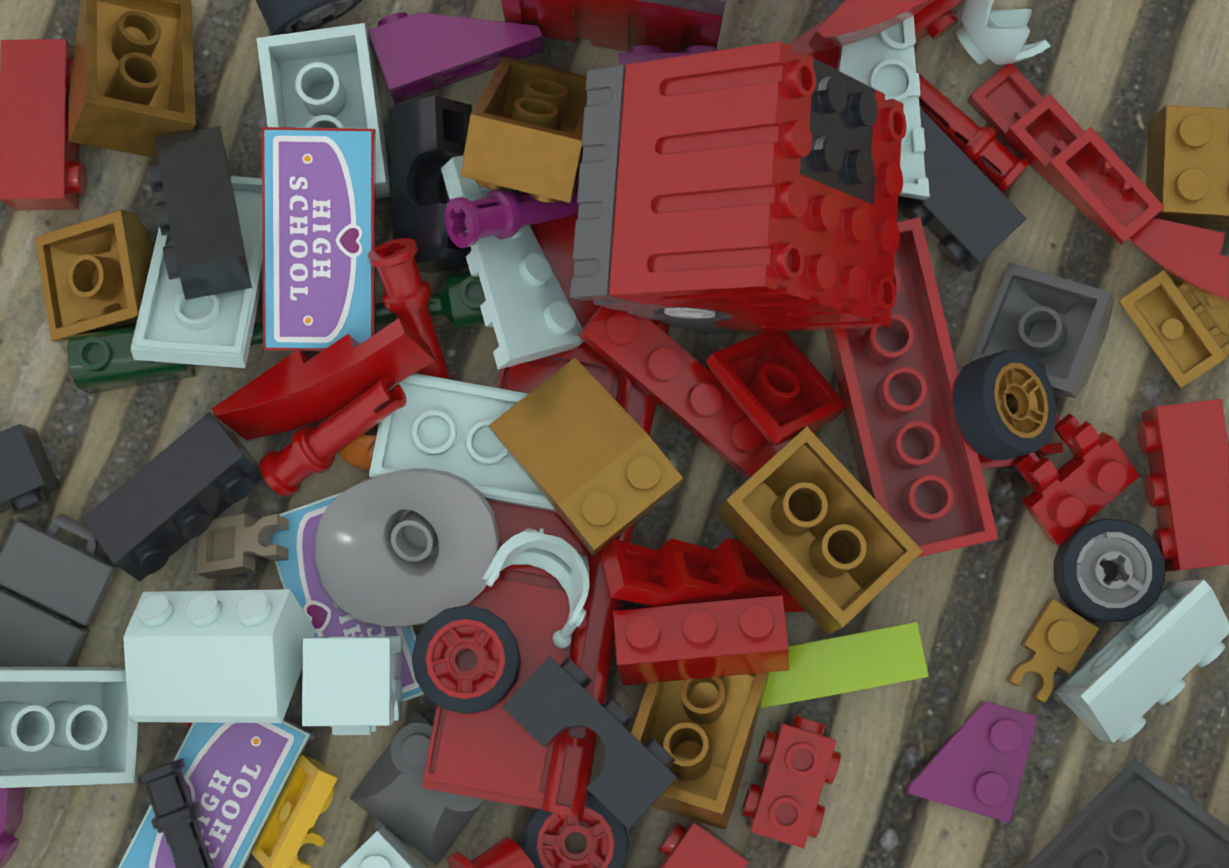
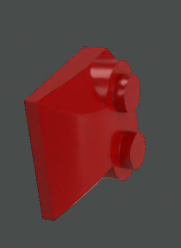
M784 331L762 332L712 353L706 360L714 378L762 435L774 444H780L793 439L806 426L816 434L823 425L837 419L848 406Z

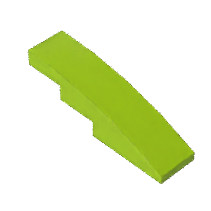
M909 622L788 645L789 671L769 673L760 708L929 677L918 623Z

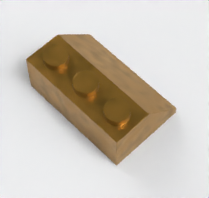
M807 426L714 511L827 635L843 628L923 552Z

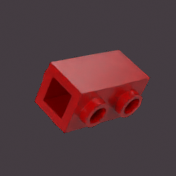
M794 715L791 725L778 721L775 732L765 731L757 757V762L765 764L759 785L749 784L741 815L749 817L747 827L750 832L803 849L805 848L808 836L813 838L818 836L825 813V806L818 804L824 783L833 784L841 759V753L833 751L836 740L823 735L825 724Z

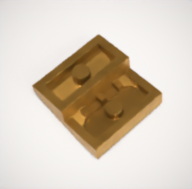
M1161 270L1118 300L1180 388L1225 360L1229 355V305L1192 289L1169 275L1165 270Z

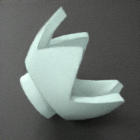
M994 0L965 1L960 13V18L964 25L956 30V34L966 51L978 64L982 65L988 59L997 65L1012 64L1033 57L1051 47L1046 40L1024 45L1030 33L1027 23L1032 13L1031 9L990 11Z

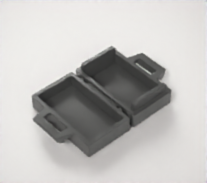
M62 513L53 519L52 524L47 530L27 520L16 521L1 551L0 664L7 667H72L89 632V629L84 626L94 622L119 569L113 562L96 555L98 541L88 526ZM60 528L88 540L85 549L58 536Z

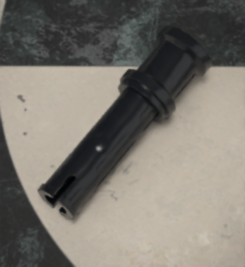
M184 758L168 762L136 775L137 784L145 786L155 817L151 820L154 829H157L158 833H164L176 868H214L197 820L201 817L200 811H202L199 802H193L182 769L186 766Z

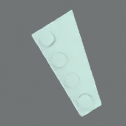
M914 16L881 33L840 46L837 70L884 93L885 100L895 99L904 104L903 112L906 117L907 127L901 142L900 168L903 174V188L899 196L927 200L930 197L928 178L925 175L924 151L926 149L924 128H921L919 96L921 93L919 73H916L914 53L916 38Z
M464 155L452 157L441 168L450 200L457 197H465L469 200L485 198L492 191V189L478 185L473 179L460 177ZM505 188V189H504V190H507V191L512 192V190H511L510 188ZM529 225L521 227L513 237L501 240L495 236L479 239L474 246H471V252L466 256L471 276L479 277L486 301L480 305L485 326L494 327L499 347L493 351L498 370L573 350L584 342L577 336L582 327Z

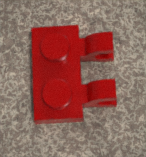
M1067 414L1055 425L1056 433L1074 455L1060 469L1056 470L1050 459L1046 457L1039 460L1035 452L1018 456L1012 461L1015 468L1033 490L1021 502L1047 539L1058 546L1140 477L1114 437L1104 432L1098 435L1091 423L1085 421L1080 425L1072 414Z

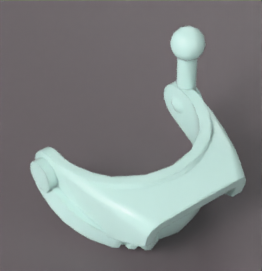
M528 527L523 532L512 536L499 548L492 563H489L482 579L486 581L485 585L492 587L495 580L498 579L501 570L510 565L525 564L544 569L554 576L565 589L570 606V613L566 624L561 630H557L552 638L554 645L557 648L563 649L570 645L572 633L576 627L580 626L586 614V610L582 608L589 592L588 560L586 556L579 555L562 538L546 535L542 528L537 532L536 529L533 530Z

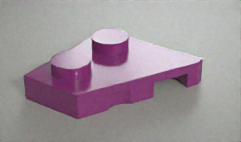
M981 700L964 719L963 725L936 750L937 754L916 777L913 776L907 782L905 792L1010 823L1038 716Z

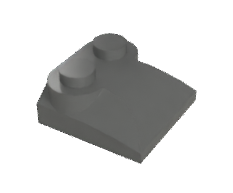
M1009 263L970 362L1003 350L1021 351L1033 358L1046 373L1055 397H1071L1075 399L1088 382L1108 332L1115 301L1114 296L1109 291Z
M415 710L404 726L396 733L392 742L350 799L437 865L486 799L422 788L434 722L418 710Z

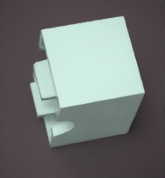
M402 636L303 638L302 726H332V735H370L371 732L377 731V726H390L393 724V721L402 719Z

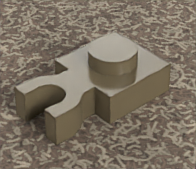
M247 514L214 519L209 528L198 536L196 574L212 579L255 572V558L264 557L275 562L288 560V549L278 544L270 545V539L277 531L289 530V520L278 514L264 516L258 521Z

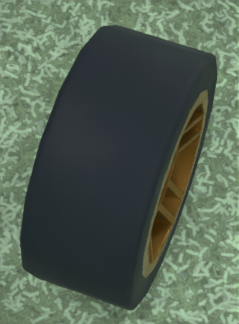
M1003 350L976 359L965 365L955 380L952 398L955 419L964 439L975 452L990 460H1007L1034 453L1048 443L1055 430L1057 415L1055 396L1046 373L1033 358L1021 351Z

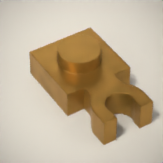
M1048 599L1020 645L1030 650L1031 654L1028 659L1015 665L1005 680L1015 686H1019L1025 674L1034 672L1039 678V685L1031 697L1045 703L1053 690L1055 671L1059 669L1065 674H1071L1099 628L1055 599Z

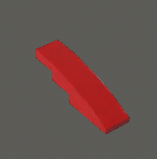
M1006 64L970 94L967 102L998 132L1001 138L1022 158L1026 157L1032 162L1030 166L1043 179L1121 245L1165 208L1092 127L1084 131L1051 94L1044 98L1013 64Z
M398 318L361 344L347 334L312 359L300 349H297L212 408L214 417L248 441L294 430L330 417L376 384L383 376H389L394 379V384L389 386L388 390L429 365L435 359L430 346Z
M671 538L659 550H654L612 539L600 551L611 598L661 607L783 595L785 613L806 612L742 541L727 538L713 550Z

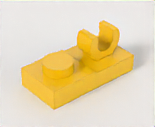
M303 754L300 755L251 851V854L263 868H312L305 859L297 856L298 851L306 843H313L316 846L323 847L325 840L313 829V826L319 814L324 813L330 806L335 791L334 785L338 779L320 761Z

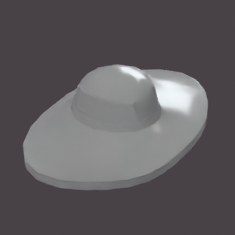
M405 469L381 474L358 482L344 490L332 501L319 522L315 538V562L322 586L338 608L361 622L382 627H407L427 623L428 620L445 609L468 605L487 586L485 585L486 581L482 577L489 563H492L495 554L499 550L500 536L492 508L484 495L466 479L449 472L434 469Z

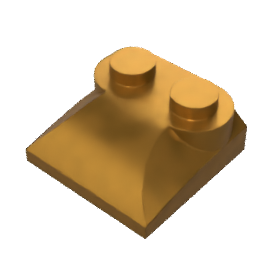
M118 210L35 237L51 341L61 342L68 340L73 335L110 330L125 325H136L154 250L149 231L141 224L134 212Z

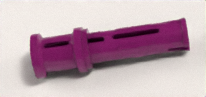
M578 185L570 203L564 201L556 203L541 202L532 198L527 192L513 194L504 189L492 190L485 198L469 200L465 197L453 198L447 203L444 213L447 233L456 246L467 248L474 246L481 238L495 236L502 240L513 237L523 226L576 215L579 210V203H577Z

